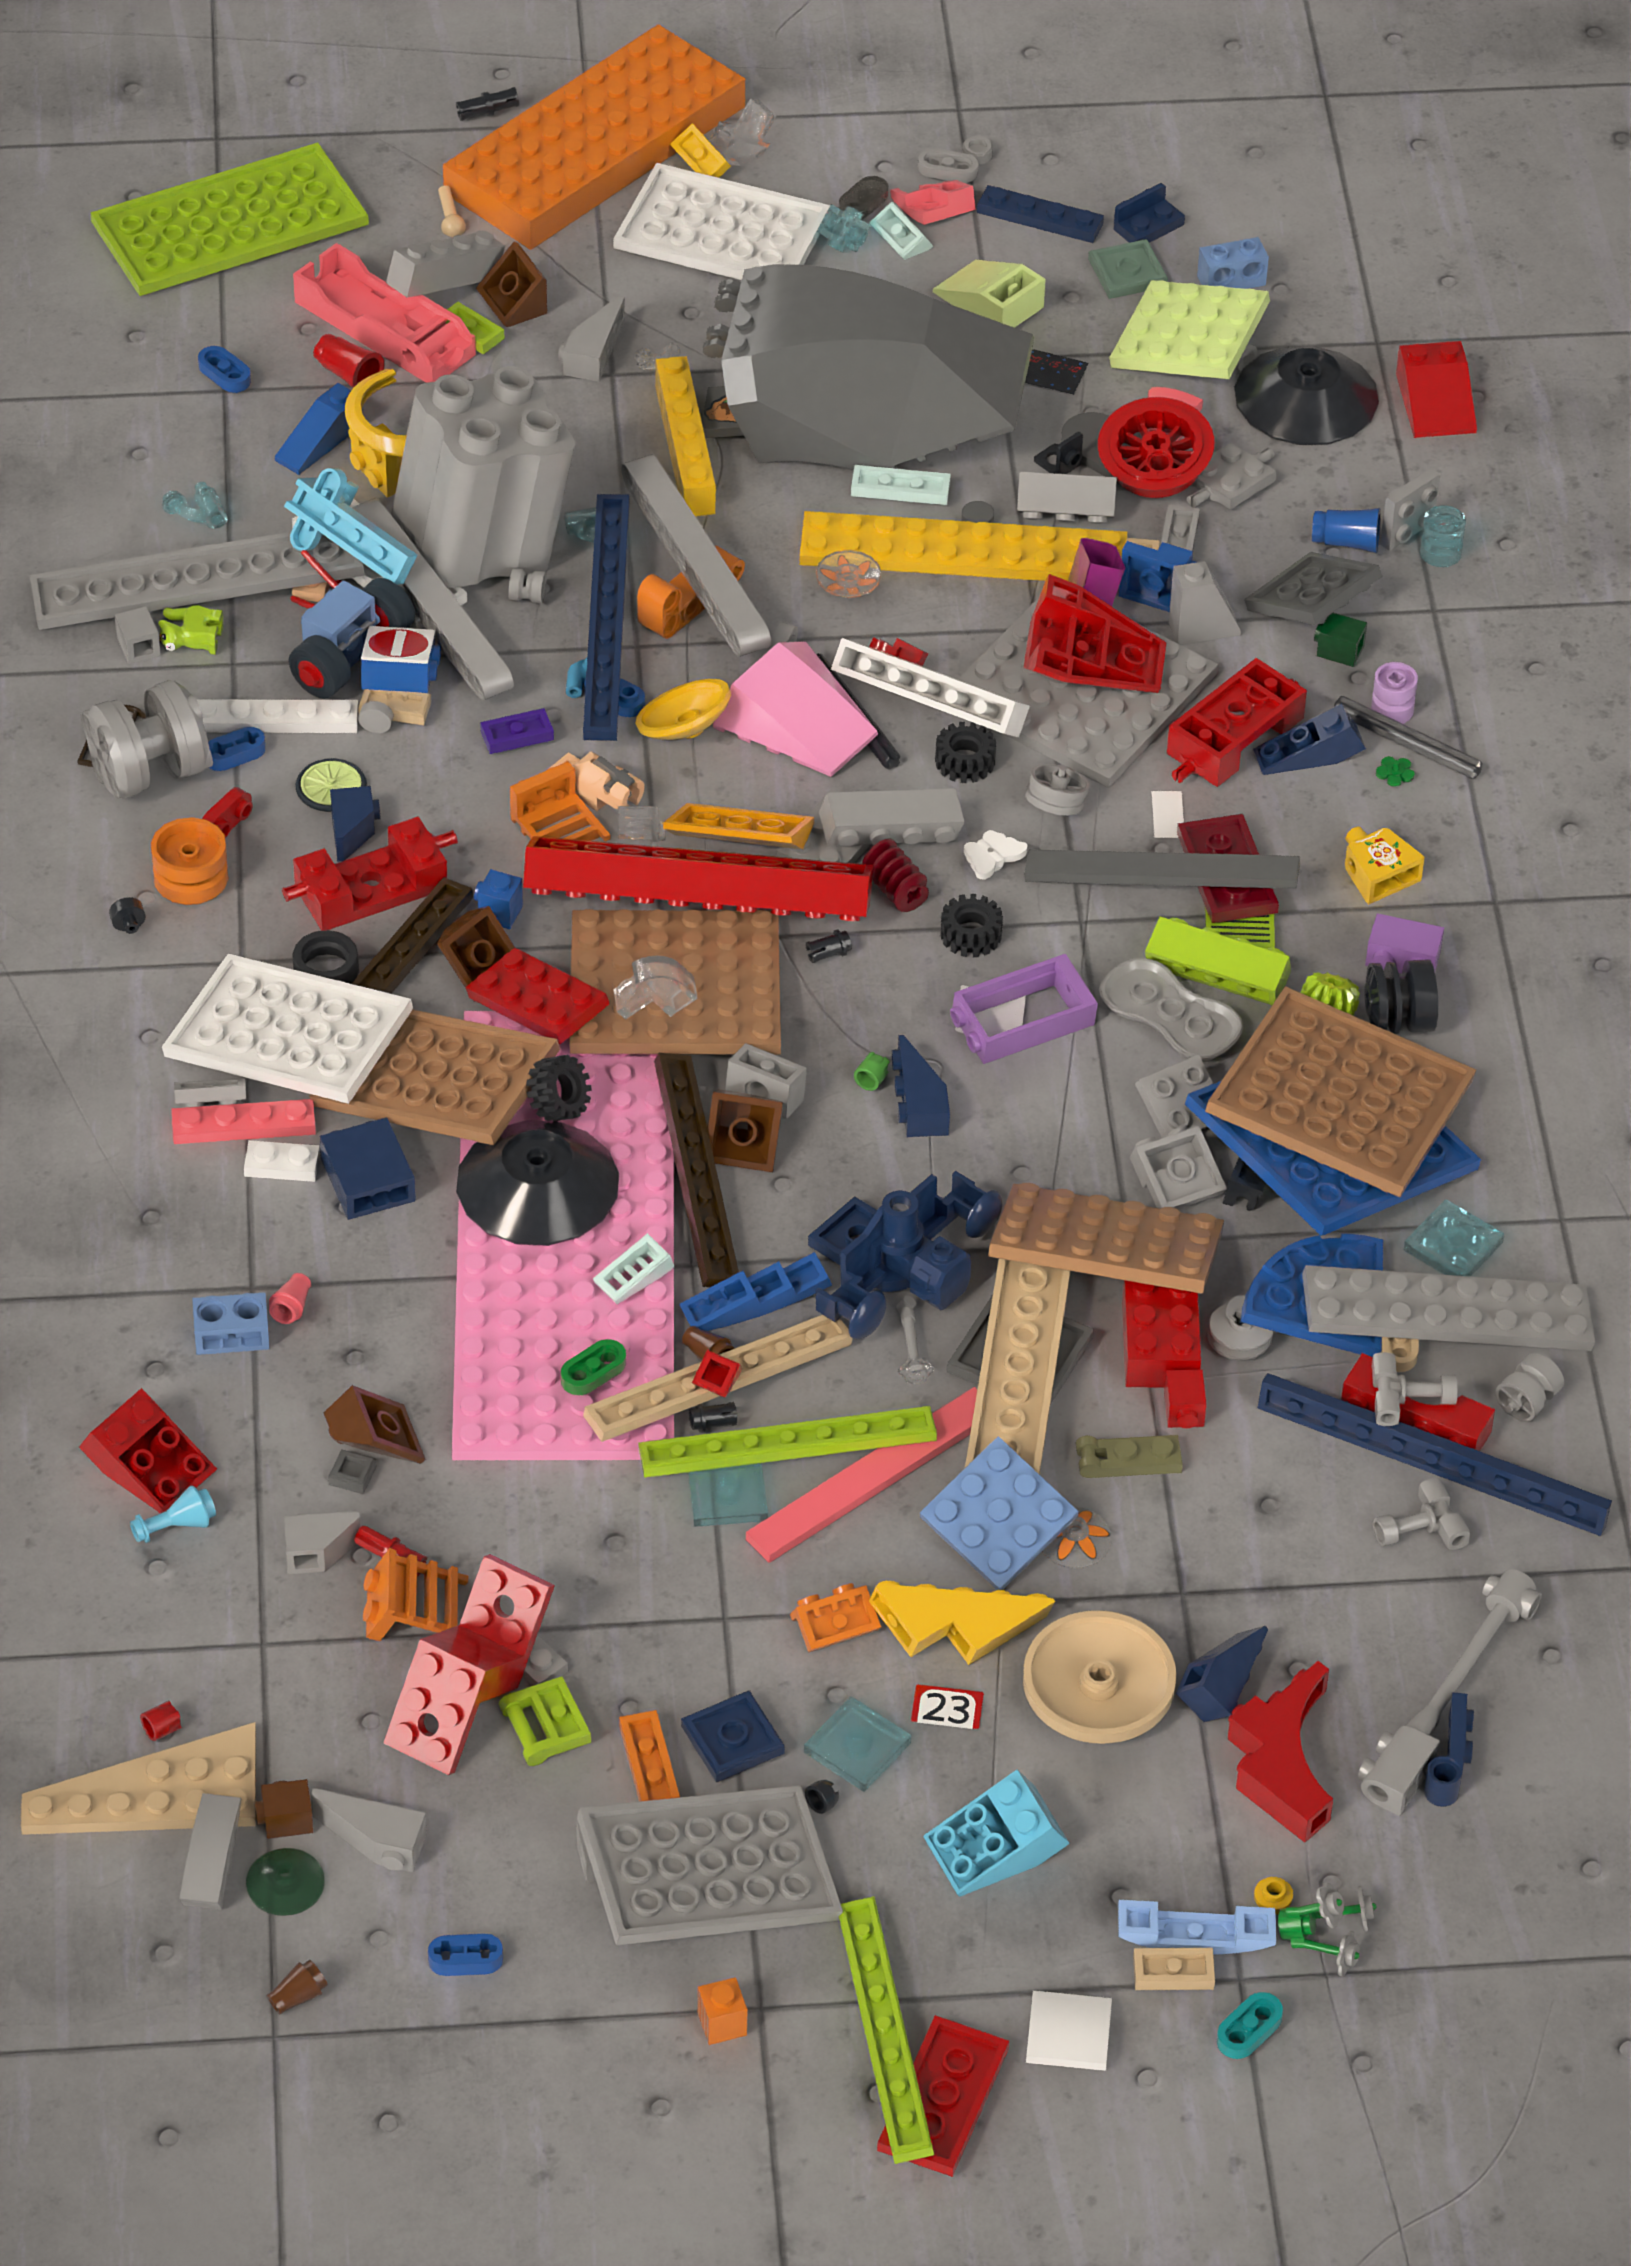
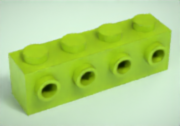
M1159 916L1145 950L1146 959H1151L1165 965L1176 976L1270 1005L1274 1004L1284 989L1291 973L1290 957L1277 948L1269 947L1265 949L1258 947L1247 939L1240 937L1232 939L1221 935L1212 928L1205 927L1200 929L1193 927L1184 920L1174 917L1167 919Z

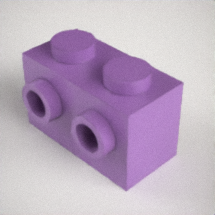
M1377 913L1368 941L1365 966H1368L1369 963H1381L1384 970L1386 962H1394L1398 972L1402 974L1405 961L1430 959L1435 971L1441 953L1444 927Z

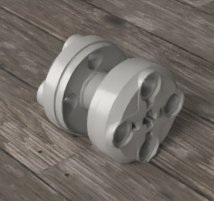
M167 680L145 690V719L134 722L127 708L119 700L105 701L91 706L89 710L81 712V720L94 772L99 782L104 784L108 791L118 799H126L138 795L141 791L149 788L150 772L148 760L160 757L168 772L176 779L202 773L204 769L213 766V759L199 703L195 696L190 695L188 690L176 680Z

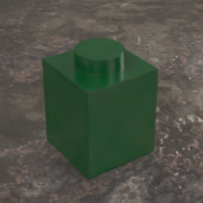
M1334 612L1327 616L1324 624H1318L1314 634V642H1318L1317 657L1354 667L1365 646L1367 622Z

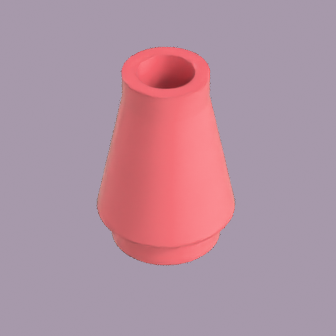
M302 1273L293 1274L290 1280L270 1297L269 1313L277 1322L291 1324L301 1318L307 1293L311 1287V1281L306 1275Z

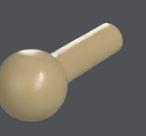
M441 186L438 192L445 216L441 224L442 232L450 237L462 235L466 230V223L456 213L450 187Z

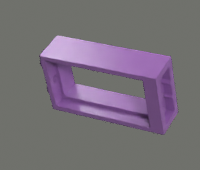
M1062 954L954 992L953 1008L950 1009V1015L954 1025L957 1028L960 1027L965 1034L967 1045L971 1052L977 1053L982 1063L986 1064L1093 1026L1095 1024L1098 1003L1067 955ZM1055 986L1069 1008L988 1037L974 1015L975 1013Z

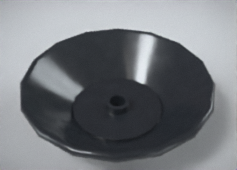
M1286 346L1260 354L1242 369L1234 386L1237 408L1251 426L1273 439L1296 445H1328L1353 437L1372 421L1379 404L1376 383L1362 365L1340 352L1316 346Z
M526 1120L508 1125L494 1145L476 1142L472 1145L458 1167L456 1193L466 1216L487 1234L517 1245L550 1246L579 1238L604 1221L618 1198L619 1171L609 1150L587 1131L559 1121Z

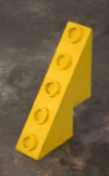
M882 1581L875 1587L869 1602L910 1657L947 1636L967 1664L970 1665L1046 1618L1055 1600L1039 1593L1019 1596L1011 1595L1010 1592L1004 1590L985 1593L974 1592L973 1589L968 1587H958L950 1590L938 1589L932 1584L903 1586L895 1581Z

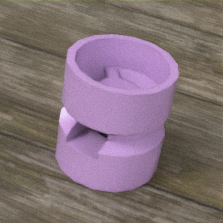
M1390 662L1380 666L1375 672L1371 709L1402 724L1409 721L1414 712L1418 681L1416 671L1409 665L1401 662Z

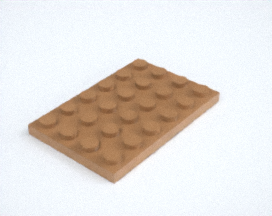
M412 1010L349 1104L310 1094L309 1097L313 1100L314 1107L374 1120L387 1117L389 1122L393 1124L494 1145L528 1097L527 1092L532 1091L531 1086H526L527 1079H533L528 1074L530 1069L535 1068L533 1064L544 1058L555 1057L560 1047L557 1039Z
M1033 1183L1013 1184L991 1239L988 1256L1203 1294L1222 1236L1224 1220L1217 1219L1208 1213H1198L1196 1215L1182 1213L1173 1207H1162L1160 1209L1147 1207L1138 1201H1127L1125 1203L1113 1201L1103 1195L1083 1196L1074 1194L1073 1191L1068 1189H1043Z

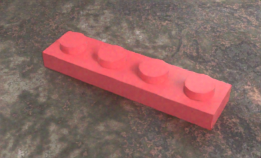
M311 1099L172 1108L174 1144L316 1135L314 1103Z

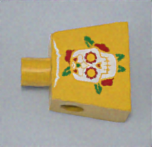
M1357 826L1347 833L1345 840L1349 845L1346 850L1345 869L1368 905L1422 880L1425 857L1389 828H1382L1367 834L1361 827Z

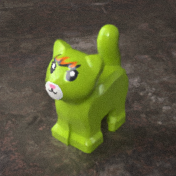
M199 605L177 609L168 607L163 610V615L167 619L174 621L183 620L182 626L166 620L158 622L160 627L159 641L167 650L174 651L182 646H186L191 649H205L210 654L216 655L218 648L216 637L221 636L223 630V610L208 609Z

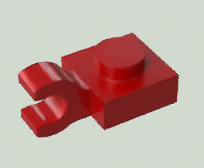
M873 637L869 647L920 666L924 665L929 654L899 638H896L894 645H891Z

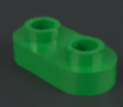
M612 1339L600 1340L566 1361L561 1368V1385L564 1390L573 1395H585L620 1374L626 1366V1350L624 1346Z

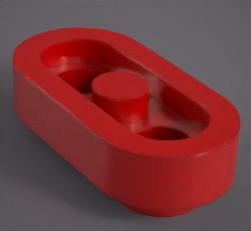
M234 787L211 807L202 819L218 826L226 838L241 820H245L251 814L253 809L252 796L243 789Z

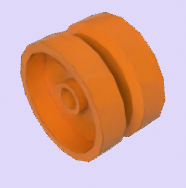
M190 817L168 822L155 832L151 841L155 887L161 896L174 903L184 905L202 904L214 899L225 889L229 879L225 835L218 826L204 819Z

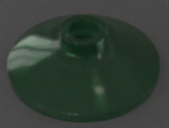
M280 1848L263 1854L251 1865L246 1878L247 1892L251 1901L259 1909L278 1916L295 1915L309 1909L321 1897L325 1885L324 1872L319 1862L312 1855L294 1848ZM284 1873L290 1874L288 1876H280V1874Z

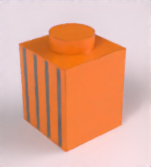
M736 1977L698 1986L697 2013L708 2044L712 2045L747 2036V2007Z

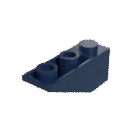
M1341 703L1259 745L1253 751L1262 774L1268 775L1338 764L1365 750L1366 747L1356 723Z
M898 1035V1049L892 1050L893 1071L899 1070V1076H895L896 1097H902V1102H898V1122L905 1123L907 1137L948 1136L950 1108L947 1085L904 1035Z
M1266 1626L1237 1633L1188 1664L1176 1694L1203 1722L1226 1718L1232 1715L1233 1709L1238 1705L1237 1701L1242 1689L1250 1678V1671L1255 1659L1262 1650V1643L1268 1632Z

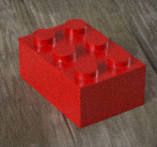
M1124 1280L1122 1317L1125 1387L1165 1388L1166 1370H1200L1201 1345L1198 1293Z

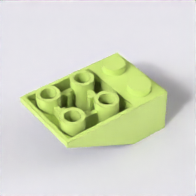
M974 260L933 288V293L953 306L1015 328L1044 308L1046 279L1023 264Z

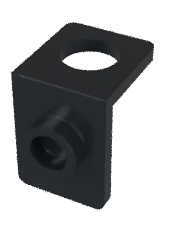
M1078 431L1060 444H1052L1035 455L1034 462L1049 473L1068 474L1081 465L1083 434ZM1051 455H1057L1056 465L1047 462L1046 458Z

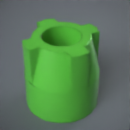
M870 1052L855 1070V1082L865 1090H876L889 1073L887 1069L890 1061L887 1057L883 1058L874 1052Z

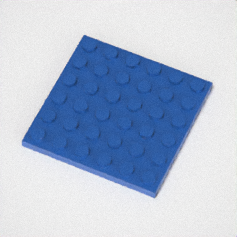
M1221 1081L1189 1093L1185 1105L1320 1236L1478 1170L1481 1159L1466 1144L1444 1126L1401 1197H1397L1205 1112L1208 1100Z

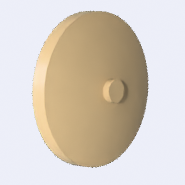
M1084 1611L1067 1615L1052 1622L1035 1637L1028 1648L1024 1661L1023 1686L1033 1711L1053 1730L1083 1742L1099 1744L1116 1743L1142 1735L1153 1728L1165 1716L1174 1698L1176 1666L1166 1643L1146 1624L1120 1613Z

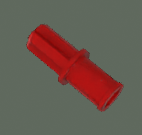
M361 1526L355 1535L354 1542L357 1545L378 1555L381 1559L388 1549L391 1548L396 1550V1555L407 1558L412 1554L417 1556V1561L427 1563L425 1555L400 1543L398 1537L390 1539L368 1526Z

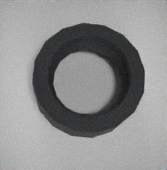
M330 930L315 931L304 936L295 945L292 953L293 970L352 984L359 974L357 946L350 937L340 932ZM326 954L338 956L346 961L341 967L331 971H318L306 965L310 959Z

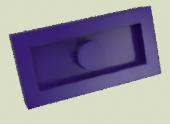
M545 708L480 722V732L490 754L554 740V730Z

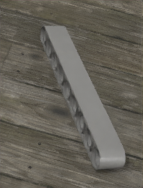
M651 454L622 463L621 474L628 491L736 656L741 657L770 647L771 637L766 623L655 455Z
M373 498L352 507V509L418 555L404 584H398V586L409 596L415 609V615L421 620L423 626L426 629L435 630V642L441 646L442 651L477 697L484 701L514 687L513 678L505 662L378 498Z

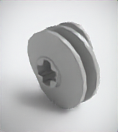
M1246 1295L1233 1297L1228 1304L1217 1308L1210 1317L1207 1330L1209 1344L1218 1354L1229 1359H1254L1265 1353L1272 1341L1274 1331L1240 1322L1242 1306Z

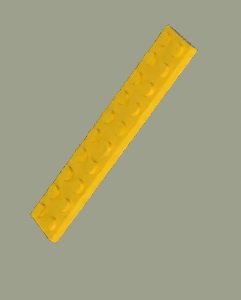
M804 511L799 565L837 567L838 557L843 555L845 558L842 559H847L852 569H856L864 562L870 561V570L1046 581L1047 576L1051 574L1069 581L1068 578L1081 538L1103 541L1116 546L1122 559V549L1127 542L1128 532Z

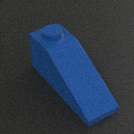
M337 383L318 397L275 455V461L300 475L349 436L348 430L350 429L345 417V403L351 390Z

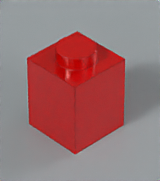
M1166 1370L1164 1399L1167 1428L1181 1427L1187 1429L1204 1427L1206 1395L1203 1370Z

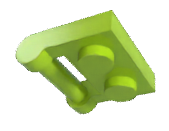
M562 1676L510 1693L499 1701L498 1705L503 1715L509 1717L524 1747L523 1756L529 1766L540 1765L550 1756L591 1743V1733ZM532 1706L547 1739L537 1741L522 1711L523 1708Z

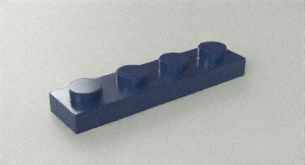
M987 185L977 203V213L1090 243H1094L1104 222V215L991 185Z

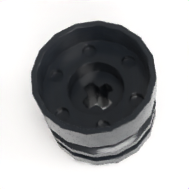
M1431 960L1405 961L1401 977L1394 962H1386L1384 970L1381 963H1369L1364 989L1365 1008L1369 1022L1384 1030H1387L1388 1025L1391 1033L1399 1034L1402 1018H1405L1406 1025L1411 1033L1435 1031L1438 1021V989Z

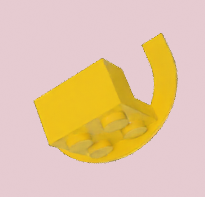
M384 369L363 379L351 390L345 403V417L350 428L348 434L351 440V463L356 470H361L369 479L371 485L374 488H378L387 498L396 493L407 435L394 434L384 423L374 427L365 419L362 408L372 394L396 382V379L393 377L396 375V372L393 369Z

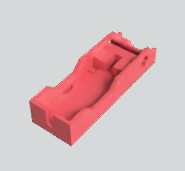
M335 243L319 255L320 272L317 277H315L314 263L311 261L293 274L295 303L373 351L380 353L386 359L426 383L435 382L441 376L450 375L476 355L475 336L469 332L460 317L424 295L405 297L389 286L384 280L370 273L358 255L338 243Z

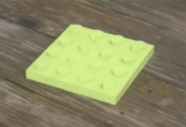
M1151 280L1109 357L1111 368L1230 379L1270 302L1269 291Z

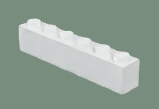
M844 638L840 641L831 670L1015 737H1019L1030 707L1016 700Z

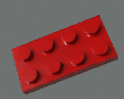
M517 948L505 954L499 961L465 987L470 999L544 1037L557 1039L558 1044H562L610 1004L606 993Z
M936 2015L934 2016L913 2062L934 2155L908 2162L953 2177L1007 2055L1009 2040ZM885 2124L877 2142V2151L893 2156Z

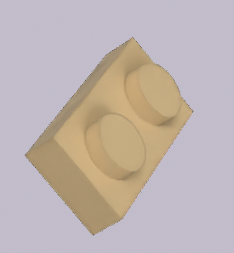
M1134 1948L1135 1990H1214L1213 1948Z

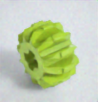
M1316 972L1311 976H1307L1301 990L1302 994L1352 1016L1357 1011L1360 1002L1359 987L1356 984L1352 983L1350 979H1344L1339 975H1331L1328 972L1325 974Z

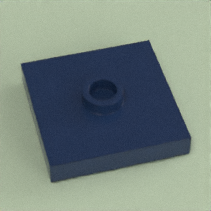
M750 1690L681 1718V1727L716 1782L785 1754V1745Z

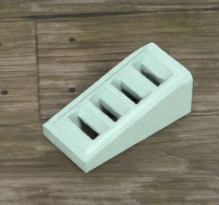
M647 1233L596 1275L593 1281L616 1304H619L667 1274L674 1268L671 1256ZM650 1257L653 1261L648 1264L644 1259ZM638 1264L643 1270L638 1273L632 1266ZM627 1271L633 1278L627 1281L621 1273ZM615 1278L622 1287L616 1290L608 1281Z

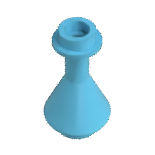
M189 1486L166 1512L145 1520L139 1514L135 1515V1520L130 1521V1527L137 1542L144 1540L145 1543L150 1542L149 1534L171 1525L207 1528L209 1526V1518L216 1516V1510L207 1489L204 1488L198 1491L196 1487Z

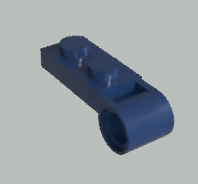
M1452 1692L1448 1717L1447 1756L1436 1757L1428 1765L1424 1794L1430 1803L1440 1807L1450 1806L1457 1801L1464 1763L1471 1764L1473 1741L1466 1740V1732L1472 1733L1474 1710L1467 1709L1468 1694Z

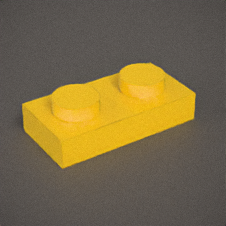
M693 123L670 143L676 152L697 173L719 178L731 167Z

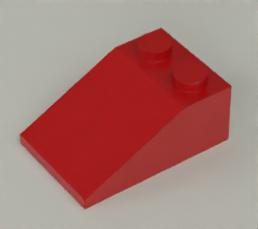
M1447 341L1399 345L1396 376L1414 438L1477 433L1468 362L1462 342Z

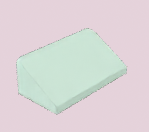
M893 202L887 205L869 222L904 260L934 247Z

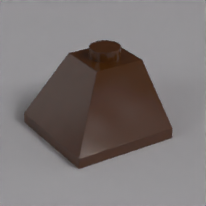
M489 906L467 911L444 929L437 943L464 987L515 948Z
M720 1089L713 1091L708 1134L715 1164L773 1173L784 1102L746 1093Z
M352 1385L323 1412L329 1426V1434L339 1444H346L360 1450L419 1464L426 1460L404 1404Z

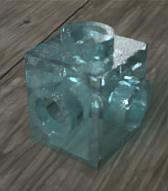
M831 204L816 232L829 239L827 244L843 253L845 248L857 253L859 247L865 243L871 225L862 220L864 214L855 208L847 205L844 210Z

